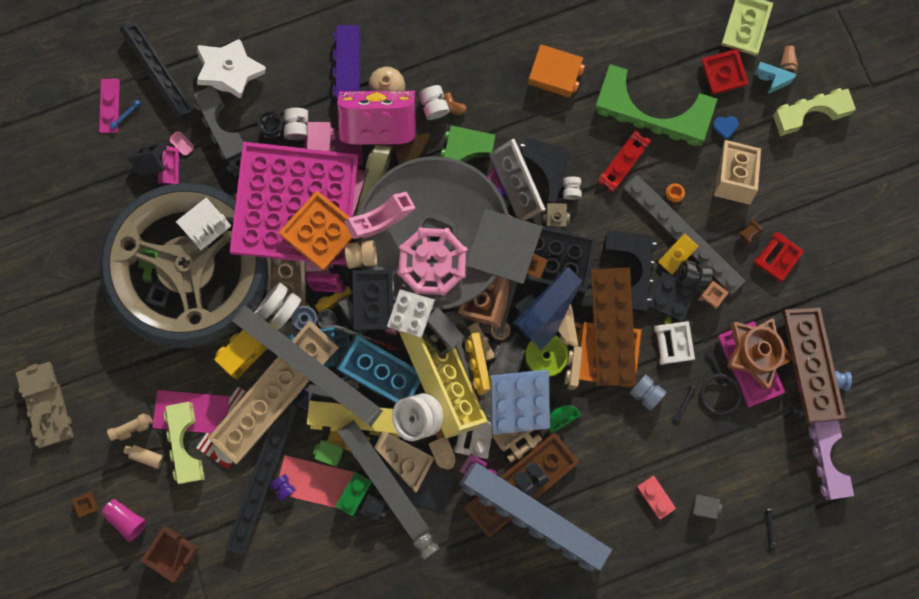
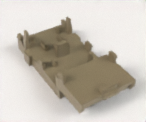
M51 362L40 365L34 364L28 366L27 369L16 372L20 387L18 390L22 397L25 398L28 409L27 415L30 417L33 427L31 428L32 435L36 438L35 445L38 448H43L74 438L71 428V417L67 414L60 384H57Z

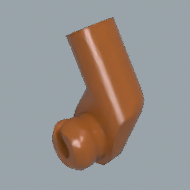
M451 93L444 94L443 100H446L450 113L461 115L466 112V106L454 102Z

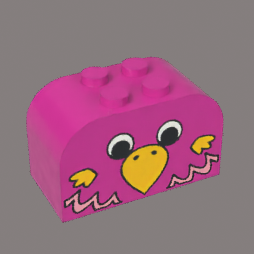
M339 91L337 101L339 139L342 142L348 144H403L415 138V91Z

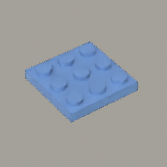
M547 370L490 376L491 433L493 435L550 428L549 372Z

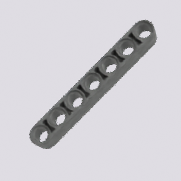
M353 420L338 430L339 435L412 540L415 542L429 532V527L357 423Z

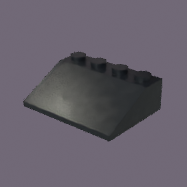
M543 226L534 254L547 260L541 278H536L527 273L522 285L546 289L569 267L582 281L575 296L584 298L597 238Z

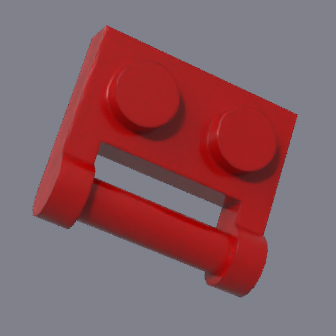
M774 232L772 240L761 255L755 258L753 263L782 282L804 250L780 233ZM778 243H781L783 245L782 249L769 265L765 262Z

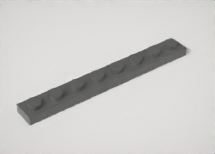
M638 175L623 188L676 242L683 234H686L699 247L690 256L698 264L711 266L712 277L730 295L745 282Z

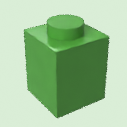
M321 440L320 444L317 443L314 448L313 454L316 455L314 459L339 467L345 449Z

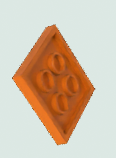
M318 191L308 199L278 232L279 236L322 271L345 248L346 243L353 239L344 223L350 217Z
M584 322L580 346L582 347L579 380L597 382L594 323ZM634 329L636 372L641 337L640 329ZM635 384L619 385V386L635 387Z

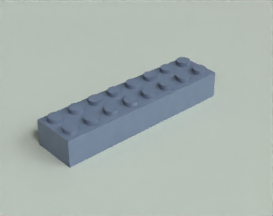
M478 463L471 464L459 484L463 487L462 491L470 496L477 495L480 497L479 502L486 506H494L496 508L495 512L503 517H511L513 519L512 523L520 528L527 527L530 529L529 534L536 538H544L546 545L553 549H561L563 551L562 555L570 560L576 561L577 559L580 561L578 565L586 570H601L612 551L608 546Z

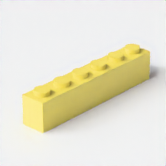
M309 401L307 425H311L310 429L322 430V426L330 427V431H338L354 420L361 431L367 430L369 435L381 436V432L385 431L394 437L400 438L392 421L393 409L380 408L383 412L374 424L369 426L342 404Z

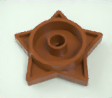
M772 318L757 327L739 322L732 323L730 326L736 348L727 367L749 372L764 390L770 388L776 369L793 361L791 353L784 347L781 337L777 334L774 319Z

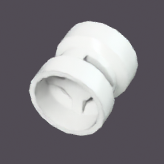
M566 177L562 179V185L564 186L563 199H580L582 197L579 189L581 178Z

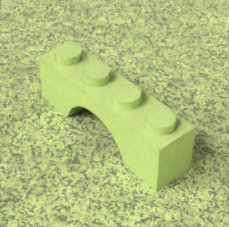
M839 88L831 91L829 95H816L809 101L802 99L795 102V105L788 106V104L782 105L777 108L773 117L780 136L798 131L802 127L804 115L809 112L820 111L830 116L832 120L851 115L856 108L849 89L841 90Z
M185 402L166 406L164 419L169 425L167 438L172 444L170 457L171 461L175 463V469H173L174 480L178 484L205 480L202 461L189 456L183 445V437L186 430L195 423L193 403Z

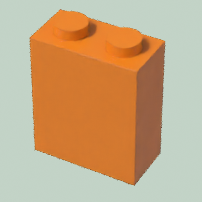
M540 44L528 85L571 98L572 92L576 93L579 82L576 81L578 75L582 76L585 67L582 64L583 58Z

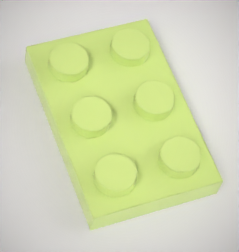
M735 0L721 45L757 56L773 3L765 0Z

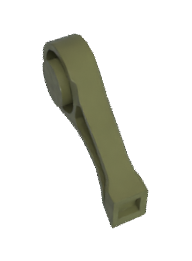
M376 144L374 149H371L365 170L368 174L355 216H358L361 205L370 189L388 172L393 154L392 145Z

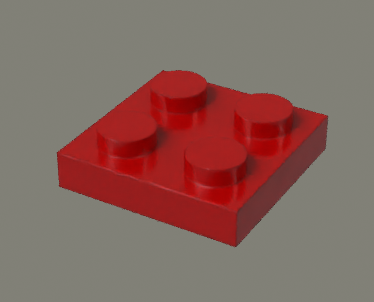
M738 49L702 58L701 63L712 95L741 88L749 84Z

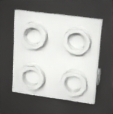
M207 197L176 221L200 250L204 249L231 227L225 216L214 207Z
M399 290L387 327L422 338L435 300Z

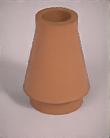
M786 46L783 50L779 68L794 74L798 69L795 47Z

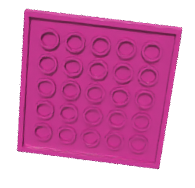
M243 142L230 254L311 262L279 236L278 232L316 191L320 192L351 218L358 154ZM345 248L331 264L347 266Z

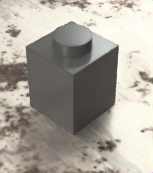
M702 495L693 496L691 515L710 519H717V516L721 515L722 504H720V499Z

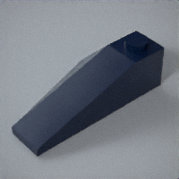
M569 267L513 322L539 350H542L555 336L582 282Z

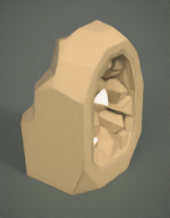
M443 437L429 443L437 465L444 469L453 468L455 455L448 438Z

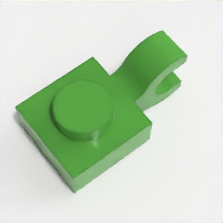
M143 248L141 253L157 259L158 255L157 252ZM139 260L138 267L144 269V282L152 283L153 269H156V267Z

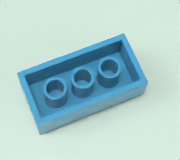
M359 335L352 338L335 369L393 404H396L401 399L413 396L421 382L414 367Z

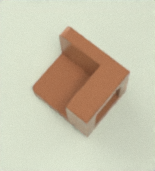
M712 281L698 300L702 301L704 299L716 309L729 292Z

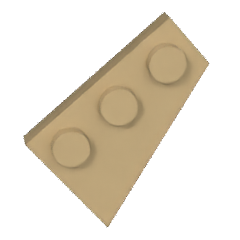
M383 431L374 449L407 485L417 493L434 457Z

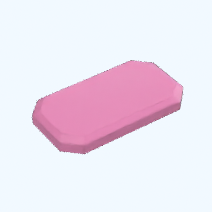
M176 131L170 137V142L176 148H179L182 155H188L193 151L194 146L181 132Z

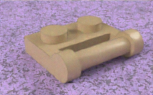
M143 413L138 418L124 425L107 430L111 441L115 439H120L121 441L131 437L130 433L134 431L142 432L148 429V425L152 424L153 421L149 415Z

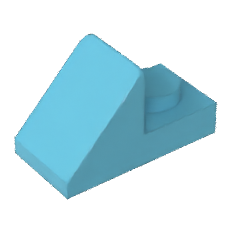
M763 62L759 63L754 74L762 80H771L768 94L791 84L796 76L794 73Z

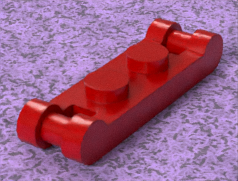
M637 129L597 181L601 186L605 185L611 193L615 191L651 142V139L648 137L645 138L640 135L641 132ZM635 140L641 144L639 148L633 145ZM609 175L615 179L613 182L608 179Z

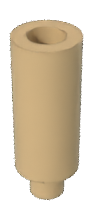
M136 445L133 447L126 446L123 452L129 455V459L156 469L161 467L164 459L163 455Z

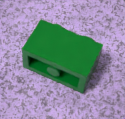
M354 472L335 507L351 516H355L373 482Z

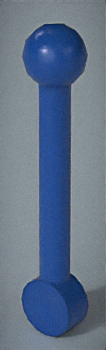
M139 100L135 101L133 106L115 122L110 123V128L116 129L117 125L128 114L141 105V102Z

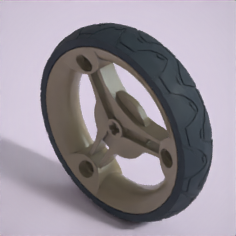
M193 183L162 186L132 201L112 223L105 237L100 256L101 283L112 311L128 329L135 332L138 336L167 347H200L222 340L240 327L232 320L244 305L253 312L257 309L269 279L268 261L265 257L240 255V277L235 290L227 301L211 313L202 308L201 289L211 280L215 269L214 256L225 244L231 242L232 231H225L221 234L223 237L212 247L206 246L202 250L188 236L172 239L165 245L143 242L140 236L155 221L171 214L189 212L206 197L225 216L227 222L233 225L236 199L227 193L210 186ZM135 244L133 250H126L128 245ZM143 248L157 252V259L142 255ZM137 260L155 266L157 275L163 285L173 292L180 293L185 312L177 319H173L150 309L134 290L129 266ZM184 262L188 263L187 268H183ZM195 292L197 308L189 310L187 294ZM193 317H200L198 324H191Z

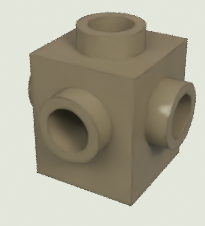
M547 203V212L542 215V224H546V227L565 230L566 225L570 224V213H567V204Z

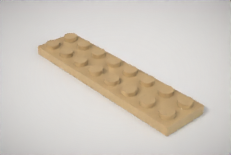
M311 321L292 340V342L323 365L339 349V346ZM278 356L208 439L235 464H238L310 380Z

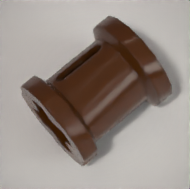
M751 220L749 225L743 231H740L738 235L746 244L751 245L752 240L758 234H762L764 230L756 221Z

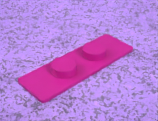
M101 79L100 133L118 132V125L116 129H111L110 123L115 122L119 118V79Z

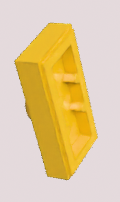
M683 234L658 262L673 274L678 269L680 263L683 260H687L699 246L686 234Z

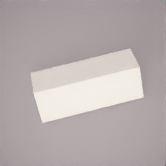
M512 139L490 153L491 160L517 219L526 221L547 212L516 141Z

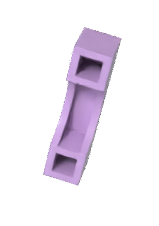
M839 421L810 423L809 434L814 440L813 454L818 459L817 473L822 479L821 493L823 497L825 496L826 500L854 496L850 476L838 472L830 459V451L833 444L842 437Z

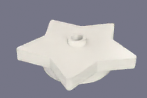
M239 39L222 48L197 47V53L203 64V68L198 76V85H212L218 90L231 92L241 98L248 81L265 74L266 67L247 57Z

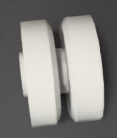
M280 282L266 295L254 312L263 320L270 316L267 323L277 330L287 322L301 302V299L294 293L289 294L284 299L288 288Z
M422 393L401 399L395 404L392 411V421L396 432L408 441H415L435 435L443 424L444 414L438 400L430 394Z

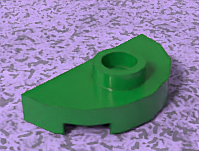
M571 405L557 408L550 414V428L546 429L548 434H553L582 414L576 407Z

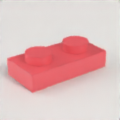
M654 476L637 486L659 520L676 509Z

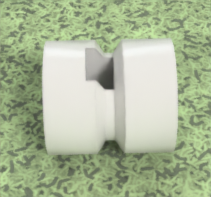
M431 86L418 93L421 104L425 105L423 110L428 120L437 119L449 113L447 102L443 100L444 94L441 86Z
M303 108L285 109L284 123L286 125L284 126V138L289 140L307 139L308 126L305 124L308 123V110Z

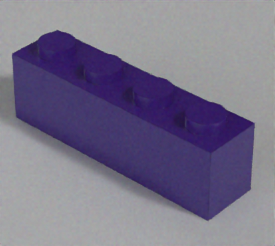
M359 25L337 26V32H333V42L337 43L336 50H333V61H336V68H333V79H336V86H333V97H336L337 101L339 91H360Z

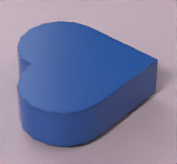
M733 116L727 118L718 117L713 123V128L727 140L737 129L739 122Z

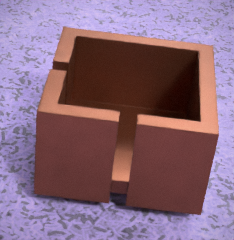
M162 527L141 559V562L175 583L180 580L188 568L185 564L192 562L200 548L187 539H181L182 536L171 528Z

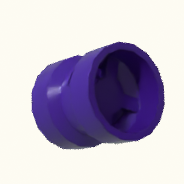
M287 474L280 476L269 484L273 490H276L279 501L284 500L297 491L293 485H290Z

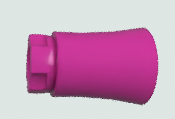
M115 499L111 500L102 510V515L123 535L127 542L133 541L147 524V520L136 515Z

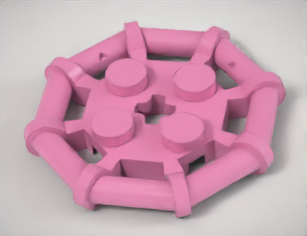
M420 227L415 234L399 246V271H397V274L411 287L414 294L446 296L449 290L466 277L467 247H464L457 240L449 228L430 229ZM426 236L441 238L439 242H428ZM422 239L423 244L419 245L415 251L412 250L411 247L418 240ZM448 240L456 250L450 252L444 246L445 242ZM407 253L413 256L412 267H407ZM458 256L457 269H453V257ZM431 257H434L435 260H438V263H435L434 267H430V264L427 263V261L430 260ZM415 271L421 278L420 282L417 283L409 274ZM452 273L454 276L443 285L442 280L444 277ZM437 282L438 287H425V283Z

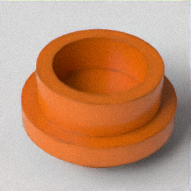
M675 183L667 187L666 197L669 201L676 203L684 198L685 190L680 184Z

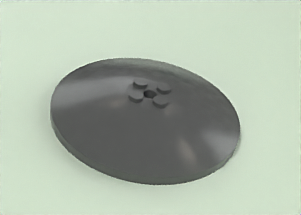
M435 156L413 159L388 171L373 185L366 195L358 216L375 210L392 195L407 192L415 206V209L408 216L385 231L366 239L362 237L356 238V242L360 246L364 241L374 240L377 252V265L367 267L362 263V267L364 270H392L393 300L395 302L399 290L414 293L402 277L398 276L397 271H399V246L419 230L418 228H449L457 240L464 247H467V263L484 210L489 209L509 216L506 204L496 186L473 166L447 157ZM426 236L427 239H428V242H439V241H440V238H439L437 241H431V240H430V236ZM422 239L418 240L411 249L415 251L419 245H422ZM448 240L445 242L444 246L450 252L456 250ZM407 253V267H412L413 256ZM458 256L453 257V269H457ZM431 257V259L428 260L427 263L430 264V267H434V264L438 263V260H435L434 257ZM465 263V279L460 280L446 293V296L419 295L435 300L431 311L437 307L440 310L455 308L483 293L494 282L497 275L466 266ZM415 271L409 274L417 283L420 282L421 278ZM452 273L444 277L442 280L443 285L454 276ZM426 282L425 287H438L437 282Z

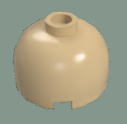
M382 67L372 73L369 78L368 89L369 91H405V81L398 70L392 67Z

